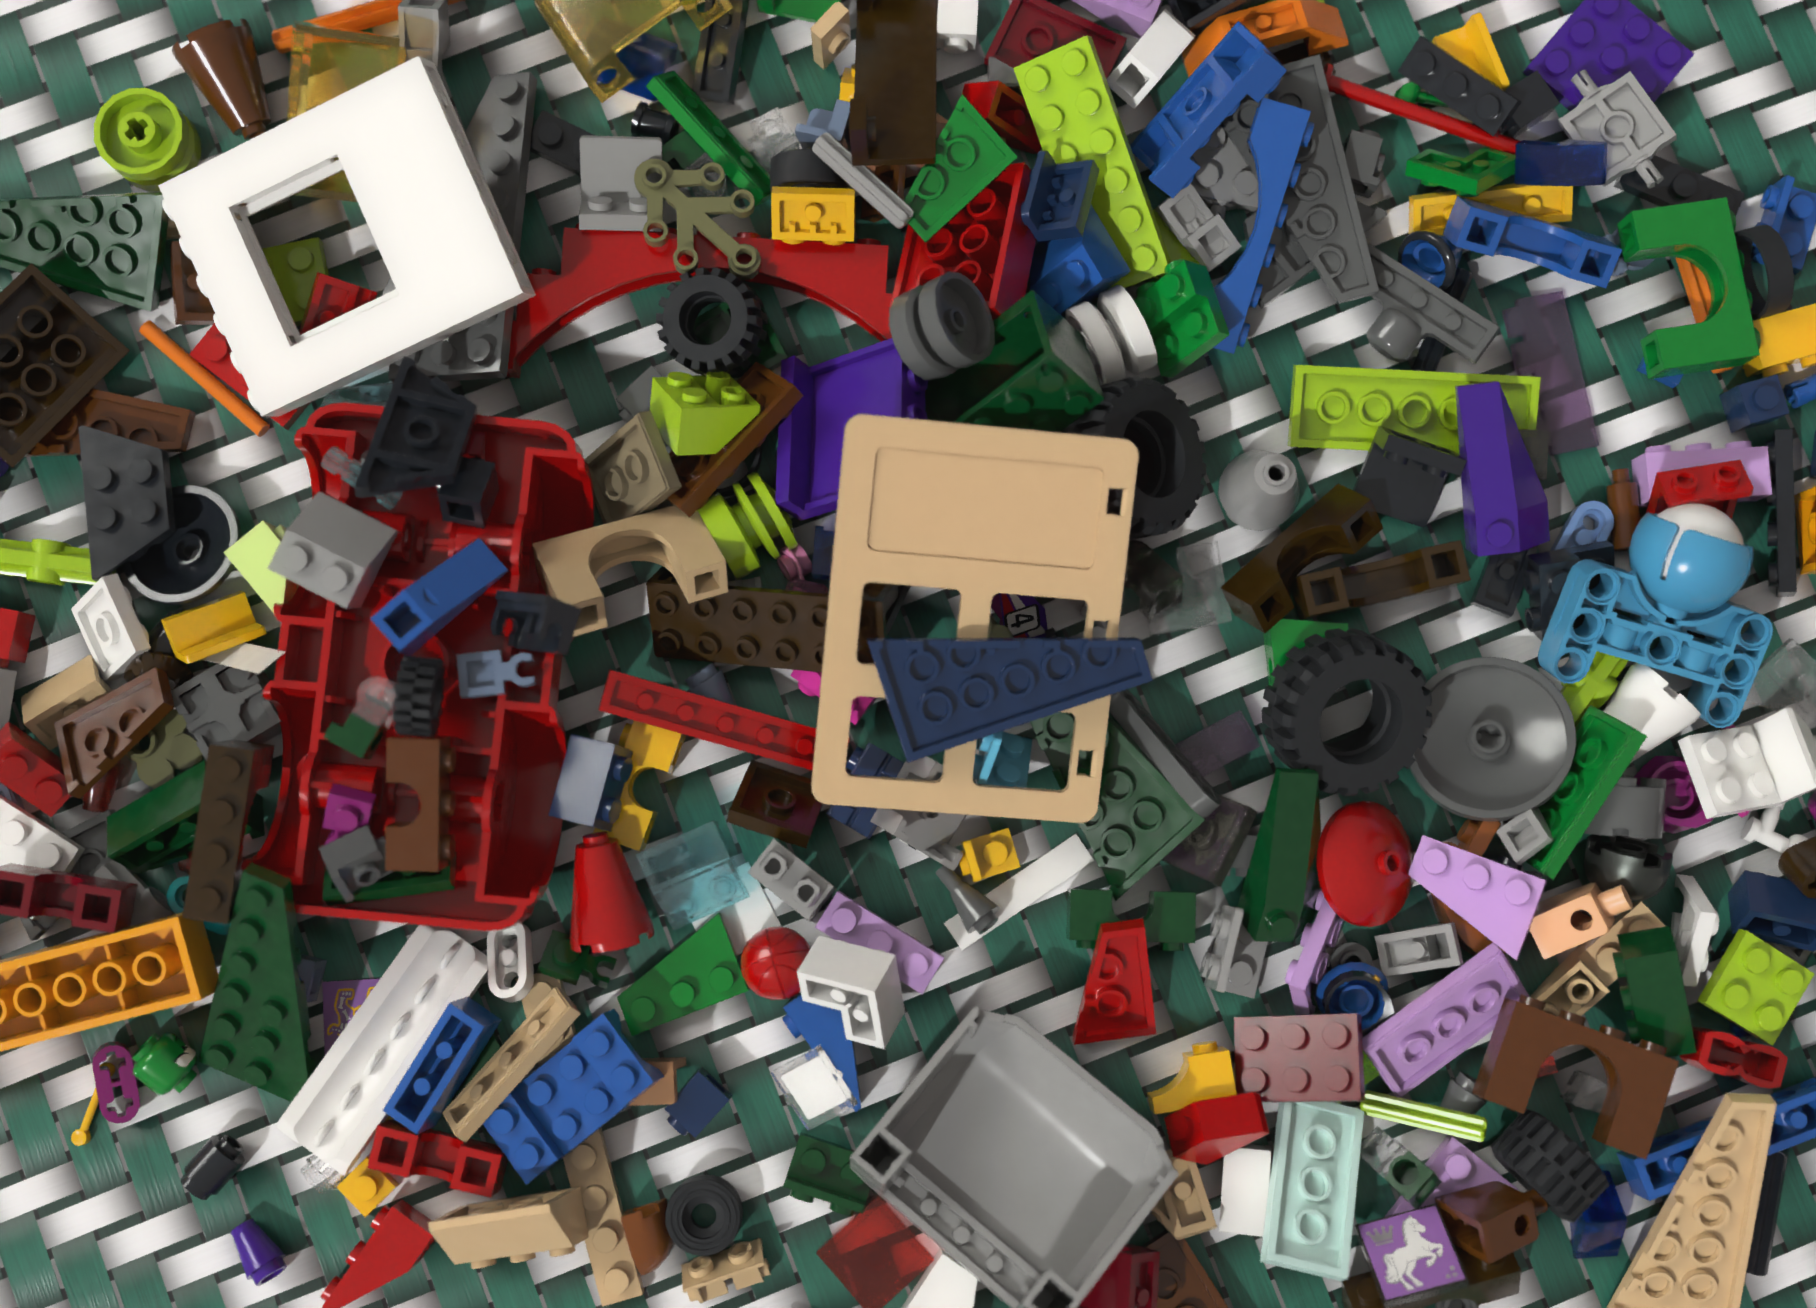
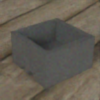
M216 664L171 691L174 706L179 715L184 717L187 723L186 727L196 738V744L206 761L209 744L231 739L265 743L282 733L281 720L275 706L263 698V690L270 681L264 670L256 674Z

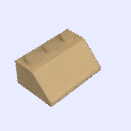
M580 1186L465 1204L428 1222L430 1233L454 1265L470 1262L472 1269L494 1265L497 1263L496 1258L509 1256L511 1263L523 1262L535 1258V1252L548 1250L550 1257L567 1255L575 1252V1245L589 1237Z

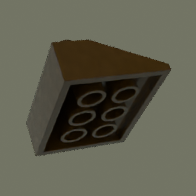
M32 263L0 293V459L12 468L130 351Z

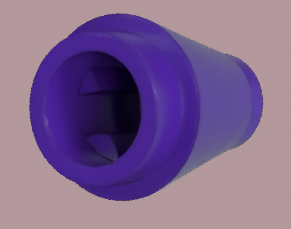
M254 1219L243 1222L231 1231L247 1280L252 1279L256 1286L263 1285L272 1280L287 1268L283 1260L286 1255L261 1227L256 1224Z

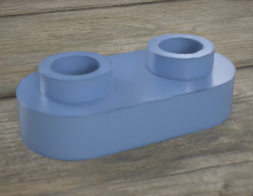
M1587 501L1574 508L1550 551L1606 541L1614 526V517L1609 507L1599 501ZM1584 517L1592 519L1594 523L1592 530L1584 527Z

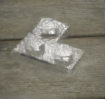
M1218 541L1178 547L1175 551L1182 588L1143 595L1150 636L1232 622L1230 606L1220 588L1225 583Z

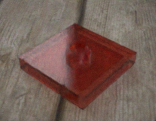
M877 1195L866 1205L864 1213L858 1212L816 1250V1254L863 1308H883L934 1261V1256L880 1195Z

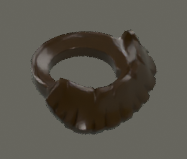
M147 651L138 655L126 667L124 673L125 681L129 682L157 667L167 672L171 691L193 678V672L184 662L171 655L157 651Z

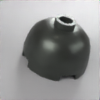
M1593 834L1588 836L1584 856V870L1590 883L1596 882L1602 892L1623 885L1631 902L1632 900L1643 901L1657 895L1665 886L1673 860L1671 852L1664 853V856L1657 854V845L1616 835V842L1613 843L1601 842V835Z

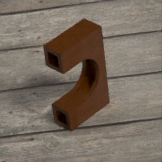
M1521 994L1519 1001L1504 998L1472 1094L1524 1114L1537 1074L1546 1058L1562 1047L1584 1045L1599 1058L1607 1077V1092L1592 1139L1647 1159L1679 1061L1664 1056L1667 1048L1641 1039L1639 1046L1624 1041L1626 1033L1603 1024L1600 1025L1599 1031L1584 1026L1586 1018L1561 1009L1559 1016L1545 1012V1002Z

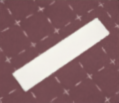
M243 643L201 660L259 674L285 652Z
M1074 834L984 895L1000 907L995 914L999 918L998 921L986 932L979 934L975 930L972 933H967L959 913L944 924L961 950H964L1092 863L1094 859L1077 834Z

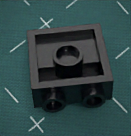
M1608 540L1527 555L1528 570L1523 572V583L1526 592L1529 594L1530 608L1525 610V621L1528 630L1533 632L1541 641H1543L1563 586L1573 565L1581 560L1591 559L1615 567L1614 545ZM1599 574L1590 580L1589 590L1596 587L1599 583ZM1584 613L1575 619L1573 629L1578 628L1583 623Z

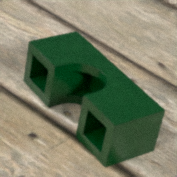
M1067 889L1066 938L1076 940V948L1094 949L1100 925L1121 921L1113 911L1112 890ZM1149 891V907L1143 917L1146 942H1159V950L1184 951V943H1195L1196 893Z

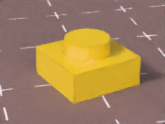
M370 1155L336 1187L364 1217H367L400 1185L389 1173L367 1168Z

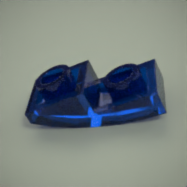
M1568 139L1562 143L1522 140L1516 143L1515 184L1537 186L1603 185L1606 183L1608 142Z

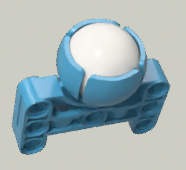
M1689 503L1667 508L1659 514L1647 512L1639 521L1632 534L1629 546L1631 571L1628 572L1624 569L1591 559L1581 560L1573 565L1539 648L1538 661L1540 666L1563 683L1573 684L1586 676L1596 651L1686 677L1693 680L1687 700L1701 713L1699 718L1716 728H1725L1736 722L1742 711L1773 634L1772 623L1767 617L1743 605L1728 601L1743 587L1750 575L1754 560V548L1744 543L1741 532L1731 518L1712 506ZM1599 574V583L1596 587L1589 590L1590 580ZM1613 608L1631 613L1630 617L1613 611ZM1584 613L1583 623L1578 628L1573 629L1575 619ZM1749 621L1748 629L1741 634L1743 625ZM1687 630L1705 635V638L1693 636L1687 633ZM1659 637L1657 647L1650 651L1651 642ZM1569 653L1567 663L1558 668L1560 658L1564 654ZM1734 659L1733 666L1725 673L1727 664ZM1718 698L1716 706L1709 711L1711 703Z

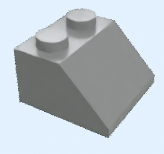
M319 491L287 528L267 569L346 609L361 608L398 530Z

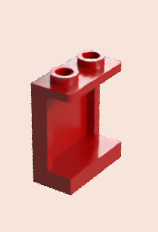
M1741 460L1657 472L1647 512L1659 514L1667 508L1689 503H1699L1712 506L1732 519L1738 498L1750 497L1754 488Z

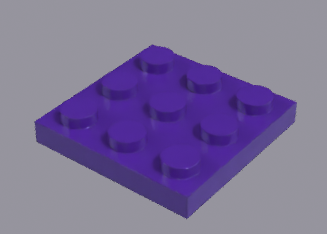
M1584 0L1522 73L1529 76L1537 70L1558 101L1569 111L1575 109L1584 98L1574 83L1571 82V79L1576 74L1580 77V71L1587 70V73L1598 88L1615 82L1631 71L1654 103L1693 57L1694 53L1628 0Z

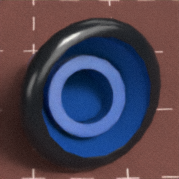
M1426 230L1410 233L1402 241L1398 251V262L1445 292L1454 282L1456 269L1464 248L1456 247L1446 237Z

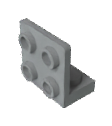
M581 136L579 141L581 175L579 230L643 231V227L647 222V198L637 191L634 183V174L642 162L649 159L662 160V139L659 137ZM651 173L647 180L656 183L661 180L662 176L658 173ZM653 228L650 231L661 232L662 230L660 228Z
M1223 905L1221 913L1215 912L1211 922L1210 936L1215 937L1212 952L1204 954L1200 976L1205 977L1204 986L1223 993L1226 991L1255 999L1268 942L1253 940L1241 923L1244 909Z

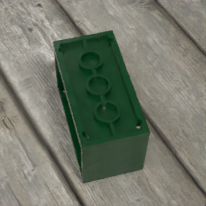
M1032 290L993 320L995 343L991 354L987 358L967 368H960L953 374L937 381L928 380V387L925 390V411L927 420L1061 432L1105 398L1083 335Z

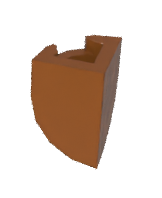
M666 1198L627 1209L621 1216L633 1261L641 1275H646L658 1269L669 1256L673 1240L667 1231L665 1222L668 1204Z

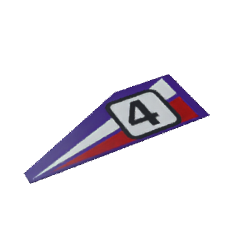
M999 593L1003 626L1009 628L1013 638H1045L1044 632L1048 630L1046 611L1033 596Z

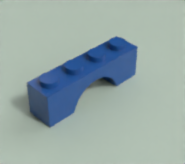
M1457 196L1442 234L1456 247L1492 257L1494 255H1504L1518 258L1553 270L1570 279L1602 288L1607 287L1622 252L1621 248L1607 238Z

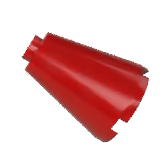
M604 831L584 835L582 837L583 842L575 846L570 928L571 949L574 952L581 953L580 945H591L592 953H602L640 944L639 935L645 932L650 939L655 934L654 926L618 839L608 837V832Z

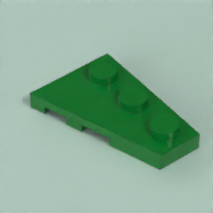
M721 913L713 917L617 997L631 1036L749 991V987L742 976L741 966Z

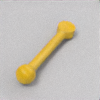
M104 1062L100 1065V1067L108 1066L110 1076L114 1075L116 1070L114 1064ZM96 1087L80 1129L75 1130L71 1135V1140L76 1146L85 1145L91 1139L89 1127L99 1104Z

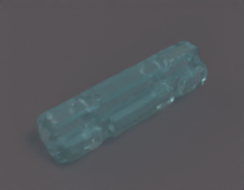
M332 446L321 461L322 467L334 475L339 473L342 475L341 479L355 488L363 464L355 458L351 461L347 458V453ZM403 492L375 496L377 498L376 502L387 509H393L402 497Z

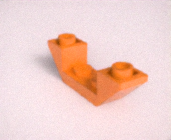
M1276 0L1218 16L1181 54L1189 78L1238 21L1256 35L1267 48L1303 38L1309 56L1347 46L1348 38L1338 8L1316 0Z

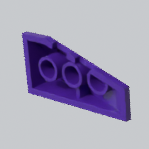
M1493 381L1455 386L1459 453L1461 457L1467 460L1461 473L1466 549L1479 557L1521 552L1550 541L1548 500L1500 383Z

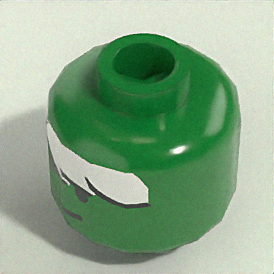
M155 1032L131 1057L135 1061L133 1066L134 1076L157 1095H165L172 1089L181 1093L197 1075L192 1069L197 1062L196 1052L172 1032L164 1033L161 1036Z

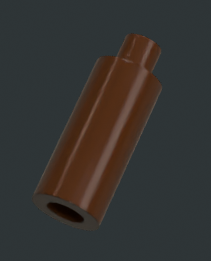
M1625 468L1612 470L1613 484L1606 486L1608 507L1614 517V526L1611 531L1614 551H1629L1632 534L1641 520L1638 486L1636 482H1630L1629 469Z

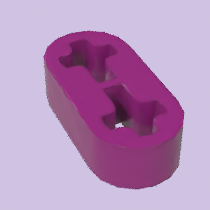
M117 1041L102 1044L96 1049L92 1059L100 1111L106 1120L115 1124L131 1120L140 1108L137 1081L133 1074L132 1054L126 1045ZM115 1052L117 1058L125 1057V1061L118 1064L120 1077L111 1079L108 1066L100 1067L99 1063L104 1062L107 1058L106 1053ZM121 1086L123 1097L125 1099L132 1098L133 1100L126 1104V1111L122 1113H117L115 1107L107 1106V1103L114 1101L113 1087Z

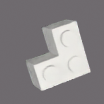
M818 936L797 970L802 1000L840 1010L846 1039L885 1049L905 1013L896 955L879 949L850 944L843 940Z

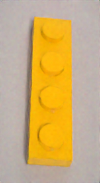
M1569 178L1492 186L1478 196L1463 197L1551 223L1572 221L1573 181ZM1454 190L1409 196V234L1426 230L1443 236L1442 234L1455 200L1460 195L1456 194Z

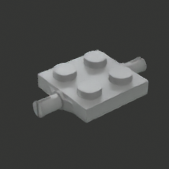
M1587 70L1580 71V77L1576 74L1571 79V82L1574 83L1584 98L1575 109L1558 119L1559 125L1603 187L1625 173L1635 170L1649 189L1655 187V182L1658 185L1664 177L1659 173L1651 160L1658 151L1677 140V134L1631 71L1615 82L1600 86L1599 88L1591 79Z
M1220 124L1212 133L1209 142L1192 155L1201 168L1195 173L1191 184L1207 207H1210L1212 214L1216 215L1219 213L1225 221L1226 211L1228 210L1257 211L1258 181Z

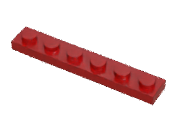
M609 669L598 707L599 711L808 770L813 769L816 728Z

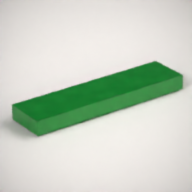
M673 70L653 76L646 85L648 90L711 159L722 166L724 173L739 189H745L752 193L755 207L771 200L770 175L683 79Z

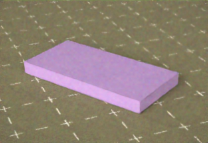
M1491 943L1363 1037V1051L1394 1096L1401 1098L1493 1031L1504 998L1519 1001L1521 994L1530 996L1502 950L1495 943Z

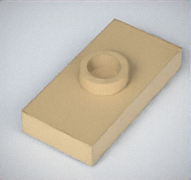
M839 1L835 2L811 27L814 61L823 70L851 42L849 10Z

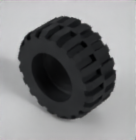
M1137 376L1101 385L1100 387L1105 399L1060 433L1122 439L1124 437V439L1131 441L1136 446L1139 456L1129 541L1176 530L1185 522L1186 518L1190 517L1197 506L1195 500H1199L1204 485L1201 484V479L1206 475V463H1203L1202 460L1205 447L1204 442L1199 440L1197 431L1200 429L1196 419L1190 418L1188 414L1190 409L1181 399L1177 400L1175 398L1177 393L1165 385L1161 386V383L1147 377L1142 379ZM1109 488L1106 513L1120 515L1123 488Z
M1340 628L1327 630L1325 638L1318 634L1304 640L1306 646L1301 649L1294 646L1285 654L1289 659L1282 667L1278 664L1276 665L1271 674L1275 677V681L1272 686L1267 685L1263 698L1269 704L1268 707H1263L1261 711L1262 722L1268 726L1264 732L1268 744L1275 748L1274 754L1289 768L1316 770L1319 774V790L1329 794L1338 792L1342 796H1355L1358 794V789L1367 794L1377 791L1379 783L1383 781L1389 785L1400 777L1397 774L1399 770L1403 767L1409 769L1416 759L1412 756L1417 748L1423 749L1427 737L1423 735L1424 730L1431 727L1433 714L1427 711L1426 707L1432 705L1431 691L1424 687L1427 679L1422 670L1414 666V661L1408 655L1375 635H1369L1362 630L1350 628L1345 632ZM1369 679L1373 700L1370 713L1364 724L1357 732L1342 741L1322 743L1320 719L1330 697L1338 689L1350 682Z

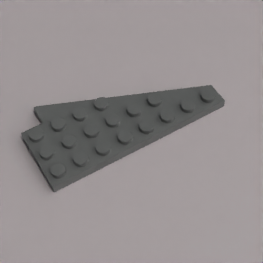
M531 72L494 76L465 131L518 255L520 254L537 79ZM391 277L381 296L396 289ZM514 306L406 357L413 359L416 362V369L427 377L433 379L436 376L443 382L505 378L508 372ZM402 359L390 364L388 379L393 383Z

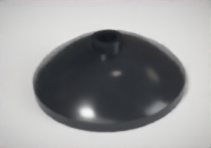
M194 485L172 487L176 533L162 543L152 545L147 553L135 562L127 561L123 564L124 572L134 588L149 599L162 604L181 605L202 599L216 590L227 579L234 568L232 562L223 552L242 538L239 519L232 506L224 498L210 489ZM199 549L197 554L191 559L192 553Z

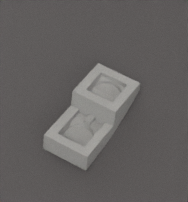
M1191 183L1186 188L1181 189L1174 198L1168 197L1154 208L1182 245L1201 265L1207 267L1208 272L1212 271L1242 247L1219 213L1216 215L1212 214Z
M1530 808L1513 819L1498 821L1501 824L1496 832L1518 865H1521L1553 841L1550 829L1539 808L1536 810Z

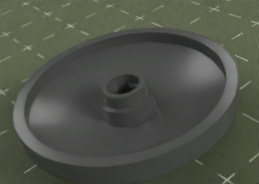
M1479 657L1450 665L1426 682L1424 687L1431 691L1432 705L1427 706L1426 709L1433 714L1431 727L1424 730L1423 735L1427 737L1423 749L1417 748L1412 756L1416 760L1409 768L1418 785L1435 803L1449 812L1464 818L1495 822L1513 819L1515 816L1530 810V808L1536 810L1556 794L1566 780L1573 763L1576 747V730L1567 701L1546 676L1518 661L1499 657Z

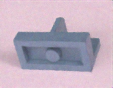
M836 99L833 112L815 108L809 113L806 125L797 123L795 134L802 149H812L817 138L827 132L851 152L849 134L850 102Z

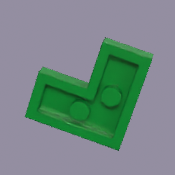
M1483 147L1467 157L1461 158L1428 148L1407 160L1405 176L1419 179L1420 183L1425 186H1443L1455 190V193L1460 196L1475 197L1518 172L1520 156Z

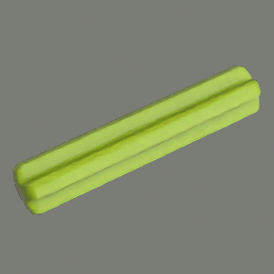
M1370 1090L1365 1091V1101H1360V1109L1367 1116L1477 1142L1484 1141L1488 1123L1487 1119L1482 1116Z

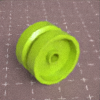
M128 88L113 95L100 108L94 122V143L100 156L133 186L149 192H160L159 185L197 167L201 158V139L195 125L163 93L149 88Z

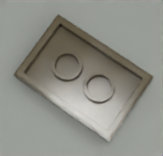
M651 410L636 414L585 458L592 478L594 501L603 524L650 512L682 487Z

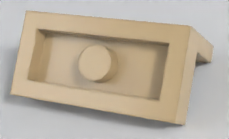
M92 655L86 656L21 697L23 724L49 750L58 746L55 722L113 691L99 677L98 667Z

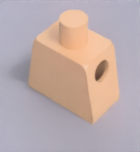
M1592 882L1540 901L1529 930L1543 958L1547 959L1608 933L1615 921L1614 915L1632 909L1633 905L1623 885L1602 892L1597 883ZM1580 910L1589 912L1591 916L1583 914Z

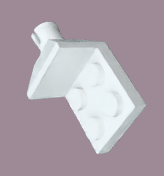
M1792 707L1785 708L1752 725L1688 735L1678 740L1706 819L1778 806L1816 789V735H1812L1810 727Z

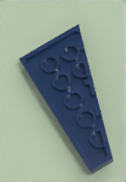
M1137 637L866 638L907 763L1153 681L1142 642Z

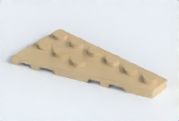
M1725 1094L1606 1308H1740L1776 1109V1102L1770 1094Z

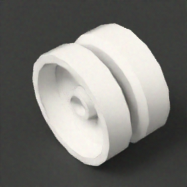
M1116 285L1099 293L1097 308L1093 304L1083 301L1066 309V321L1084 337L1100 386L1125 379V368L1139 375L1157 365V352L1147 324L1136 303L1123 286Z

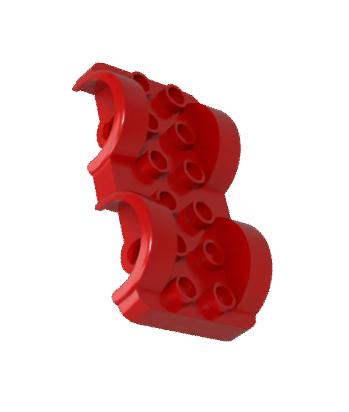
M356 403L328 404L312 413L308 418L306 426L301 427L294 436V444L303 453L308 465L312 499L319 491L398 530V533L361 608L346 609L301 585L298 586L289 602L285 604L275 603L273 606L274 616L281 622L278 652L284 651L285 653L276 661L274 680L266 684L263 690V698L275 706L281 720L283 742L281 785L274 819L268 836L254 857L243 860L241 865L242 872L252 862L291 879L295 912L300 914L479 931L503 930L522 924L531 916L535 904L543 897L552 877L560 844L563 819L548 815L567 751L564 722L557 710L563 655L520 650L508 646L509 633L513 628V623L509 618L505 620L501 634L499 636L493 635L491 632V621L498 602L495 596L497 590L546 595L537 576L532 544L594 527V494L589 466L583 457L582 449L568 431L556 424L538 420L477 415L472 430L486 432L485 461L494 462L496 465L499 492L485 528L443 521L437 486L364 498L356 496L355 484L363 465L361 462L362 453L370 447L385 406ZM480 538L509 571L411 655L414 657L442 659L444 663V701H442L441 705L442 715L439 716L440 724L439 728H437L436 736H450V747H455L457 757L455 771L450 773V790L455 791L456 809L454 816L449 817V834H454L455 850L457 852L455 889L327 906L322 898L325 862L319 848L325 845L332 831L323 828L328 794L333 783L376 794L370 830L376 839L382 836L386 839V826L397 821H415L421 810L420 797L413 787L405 783L386 782L387 738L398 735L394 729L395 721H393V714L395 712L393 705L394 699H396L395 685L398 684L397 674L398 670H400V663L403 657L408 655L399 652L370 618L405 588ZM501 650L503 662H509L513 656L519 653H529L534 656V662L520 664L517 672L522 678L535 677V685L521 687L513 681L505 682L506 695L468 699L460 698L457 654ZM353 713L369 719L380 727L386 725L387 732L371 760L361 759L323 738L331 722L344 725L350 714Z

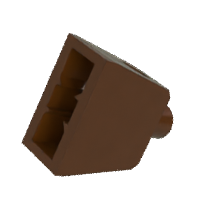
M1492 1181L1435 1198L1437 1211L1450 1242L1487 1264L1493 1263L1537 1240L1539 1230L1536 1216L1546 1213L1548 1209L1547 1201L1535 1189L1522 1193L1500 1181Z

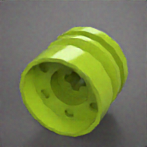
M756 471L747 475L755 493L747 497L740 483L736 481L732 485L737 503L730 506L724 497L717 492L710 496L708 502L702 508L697 510L737 581L761 568L755 550L763 545L774 559L780 557L772 539L780 536L789 551L798 547L794 537L792 521L788 513L776 505V492L760 478Z

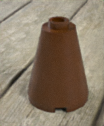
M231 19L223 20L189 33L186 36L190 43L181 48L177 41L171 51L177 62L233 135H243L245 140H249L267 132L266 125L271 122L268 101L253 32L249 22L246 19H240L241 26L234 27Z

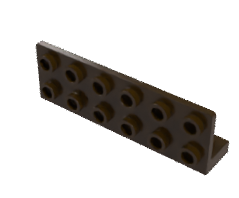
M856 0L854 99H850L849 119L852 166L936 163L937 0Z
M662 566L646 582L655 656L822 672L829 594L728 585L727 593L688 603L675 577L665 567ZM869 582L863 587L856 655L860 662L874 663L866 638H887L885 614L898 598V584Z

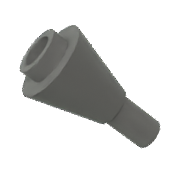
M943 865L936 871L935 874L951 892L950 896L967 933H972L976 930L979 934H982L998 921L999 918L995 914L1000 907L968 883H964L955 871Z

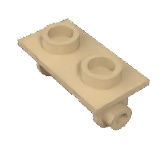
M761 1238L749 1242H738L729 1249L713 1255L698 1256L690 1262L681 1265L683 1292H687L690 1302L698 1300L700 1304L728 1294V1286L725 1281L732 1278L736 1290L765 1282L764 1277L771 1275L767 1258L764 1259Z

